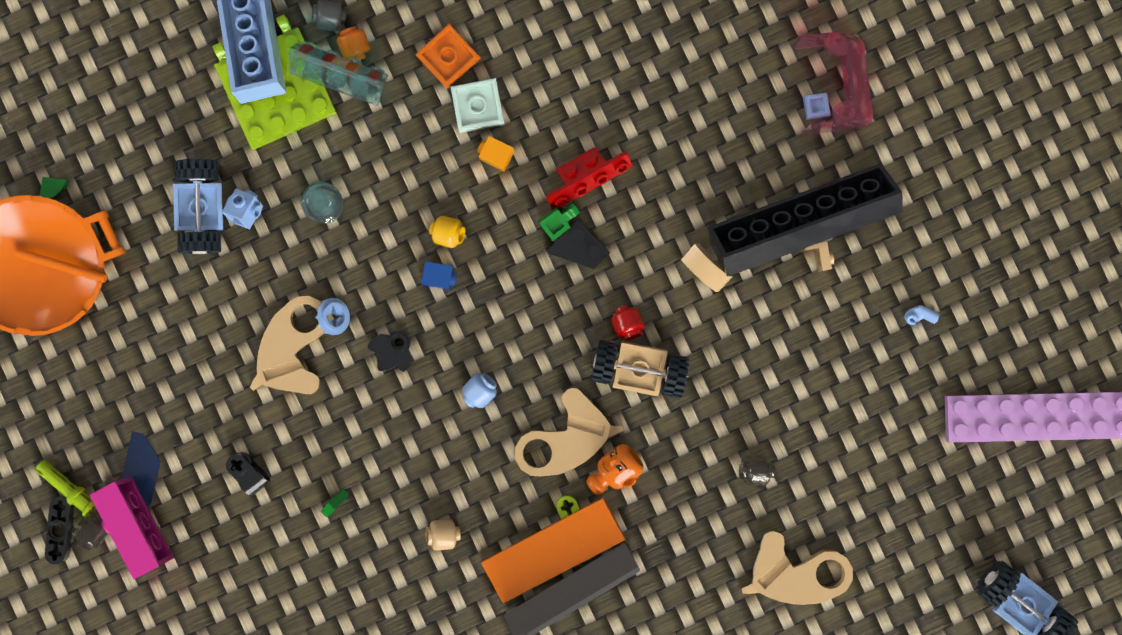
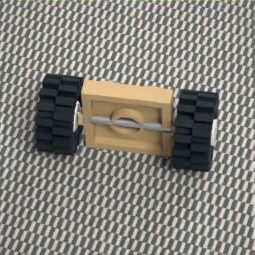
M599 340L594 357L591 381L610 385L613 369H616L613 388L659 396L663 378L662 395L682 398L687 380L689 357L670 354L666 369H664L668 353L666 349L621 341L618 360H615L618 343Z

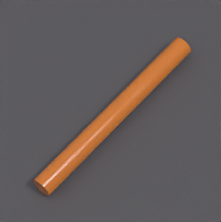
M17 248L14 253L15 257L105 283L108 275L20 248Z

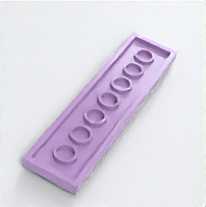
M1122 392L945 396L946 442L1122 439Z

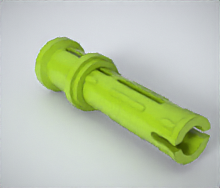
M43 460L36 466L35 472L67 498V503L77 507L82 512L84 518H87L96 510L91 497L85 492V488L77 487L47 460Z

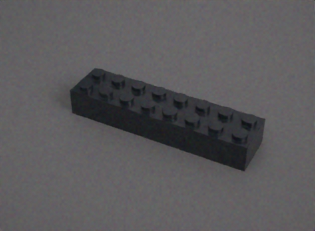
M880 163L709 226L707 229L710 244L728 277L903 212V196L901 189L883 164Z

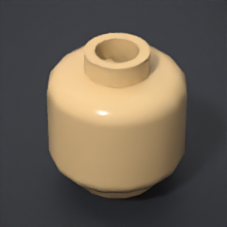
M452 519L434 520L430 523L429 527H426V543L431 545V548L435 551L453 549L456 541L461 538L460 527H455Z

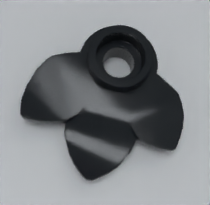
M396 331L391 335H377L368 344L369 350L379 353L377 358L378 371L390 370L397 366L402 372H405L412 361L409 351L411 339L403 331ZM398 338H401L404 342L401 347L396 345Z

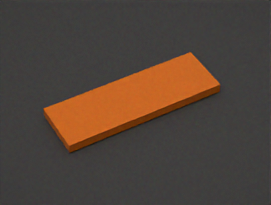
M604 497L490 556L483 560L481 564L502 603H505L619 544L626 538Z

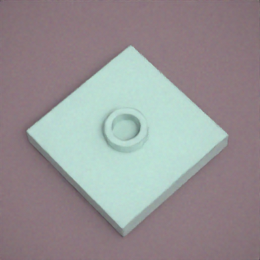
M496 78L451 86L459 133L505 125Z

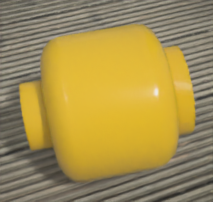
M439 216L436 221L431 223L429 228L433 242L436 245L448 248H455L458 244H461L466 231L459 219L448 216Z

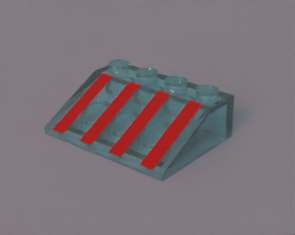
M298 41L290 48V74L379 106L388 80V74L383 69L374 66L369 68L357 59H345L333 50H321L316 44L308 41L305 43Z

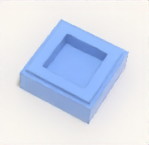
M827 93L803 97L806 120L829 117L831 115Z

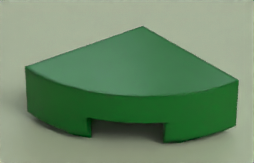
M43 177L40 196L54 199L62 191H65L69 181Z
M342 489L320 512L325 517H329L346 500L349 494Z

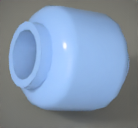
M487 374L473 375L462 389L465 403L472 408L474 406L478 408L486 407L496 396V382Z

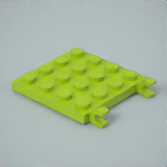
M285 15L276 18L283 32L282 35L277 37L286 87L285 94L241 104L231 92L224 45L220 42L212 46L220 61L214 64L252 150L337 113L311 53L308 52L306 54L298 51V49L306 44L300 29L292 30L290 22Z

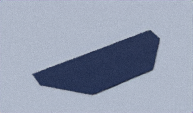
M132 432L122 479L132 477L148 507L152 502L161 461L144 434Z

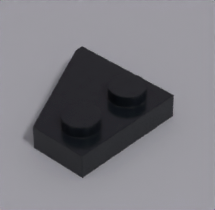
M579 220L546 251L550 255L591 269H595L610 254Z

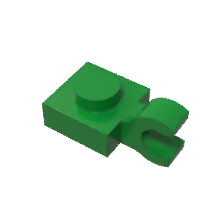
M571 202L562 212L555 208L538 222L553 241L571 228L567 222L577 216L580 211Z

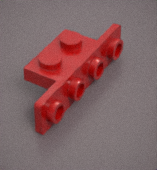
M594 147L556 168L564 185L546 195L551 209L564 207L567 203L584 196L592 189L605 184L610 179L632 168L628 153L624 151L614 158L605 161L597 147Z

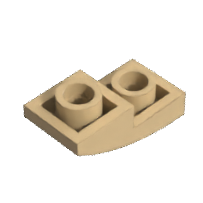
M700 243L694 244L681 259L703 283L715 292H719L733 277L732 275L726 276L719 260H713Z

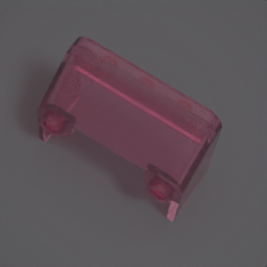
M842 32L800 36L793 44V49L824 46L828 54L840 56L846 101L840 102L834 107L833 122L811 124L804 130V135L861 129L869 125L873 119V110L863 41L859 37Z

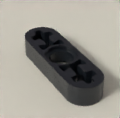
M65 496L54 498L49 505L45 559L51 564L62 563L70 555L75 506L69 505ZM63 503L67 508L61 510L57 505ZM61 516V518L66 517V519L56 520V517ZM57 523L65 527L63 536L56 535L54 531ZM53 540H54V541L64 540V542L58 544V542H55V543H54ZM58 548L62 555L57 557L56 554H53V550Z

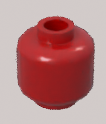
M623 305L615 310L616 313L612 316L611 323L619 338L631 341L643 334L642 331L645 328V323L637 308H629L628 305Z

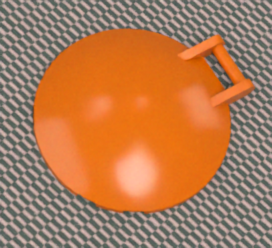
M23 195L0 200L1 330L12 334L30 336L50 334L72 325L88 312L100 293L102 282L15 257L14 253L17 248L104 273L105 261L126 253L124 247L120 246L108 220L109 214L107 210L83 218L69 206L47 197ZM99 221L112 251L104 252L93 229V223Z

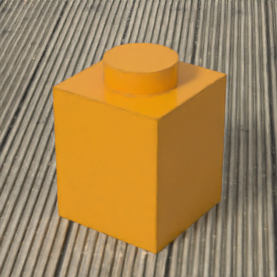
M488 136L486 141L482 140L477 150L480 153L478 157L481 161L505 172L515 152L513 147Z

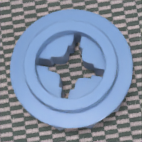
M329 298L322 301L321 305L316 308L318 314L315 318L318 319V327L322 328L325 334L338 335L343 333L348 327L350 321L349 310L341 300ZM332 313L338 316V318L332 320L328 319L327 316Z

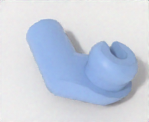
M918 305L909 309L905 313L904 318L910 325H914L922 319L935 324L940 314L923 305Z

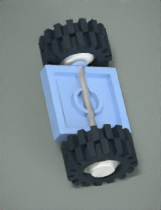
M195 158L175 161V181L193 184H173L174 231H194L177 234L178 253H220L221 233L204 232L223 230L222 184L212 183L219 181L218 161Z
M1004 561L994 563L991 569L988 568L986 570L987 573L981 576L982 580L978 581L977 584L979 585L976 586V593L989 604L995 606L993 611L1023 635H1075L1076 632L1074 630L1078 629L1077 619L1061 606L1057 607L1058 601L1023 573L1015 571Z

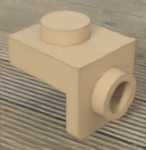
M827 242L817 243L801 249V252L814 250L818 272L832 269L834 256L832 251H829Z

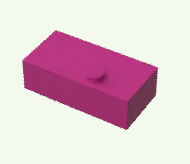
M132 477L115 481L90 494L103 520L102 526L104 530L112 537L133 579L174 558Z

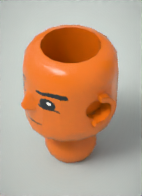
M620 444L610 452H607L598 461L599 472L591 474L587 478V484L596 495L604 493L608 486L614 489L631 487L635 484L636 478L642 474L644 469L643 463L629 445Z

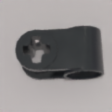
M238 452L229 457L226 462L227 471L239 483L243 491L251 497L271 481L267 473L245 452ZM239 460H241L243 463L241 464V467L238 468L236 464Z

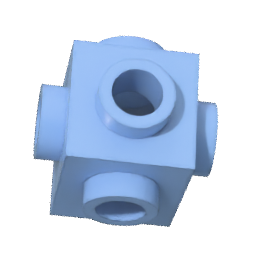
M235 189L233 194L227 199L222 213L230 222L250 230L254 221L260 216L263 205L259 202L258 196L250 190H245L244 192Z

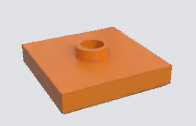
M450 24L443 28L415 54L446 89H449L481 59Z

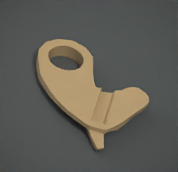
M311 296L296 297L274 315L264 332L258 350L257 375L250 386L253 391L261 385L303 394H313L319 389V376L307 371L296 354L303 347L325 334L324 330L317 325L311 332H300L293 324V314L302 305L308 304L316 309L321 305L322 301Z
M570 388L565 391L561 398L568 412L567 430H532L520 438L515 447V460L520 469L530 476L559 475L586 462L602 447L608 437L624 431L623 427L611 426L605 416L579 389ZM534 439L544 440L552 450L550 461L541 467H534L528 464L524 457V447L529 441Z

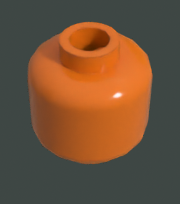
M356 26L339 32L340 36L336 39V43L344 59L352 58L353 62L366 58L365 53L371 47L363 29H357Z

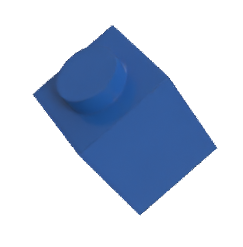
M425 261L421 285L451 290V286L456 285L458 273L454 272L455 268L453 266Z

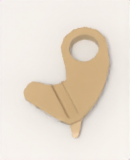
M768 531L763 535L753 566L752 584L742 588L743 594L761 593L779 602L799 605L818 604L847 591L853 581V568L848 559L835 550H821L802 563L792 566L784 552V536L776 531ZM825 560H836L842 569L841 579L833 586L826 587L820 585L816 578L817 567Z

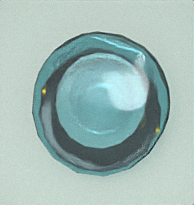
M317 182L305 189L301 197V206L304 214L309 219L317 223L326 224L333 222L341 215L343 198L333 185L326 182Z

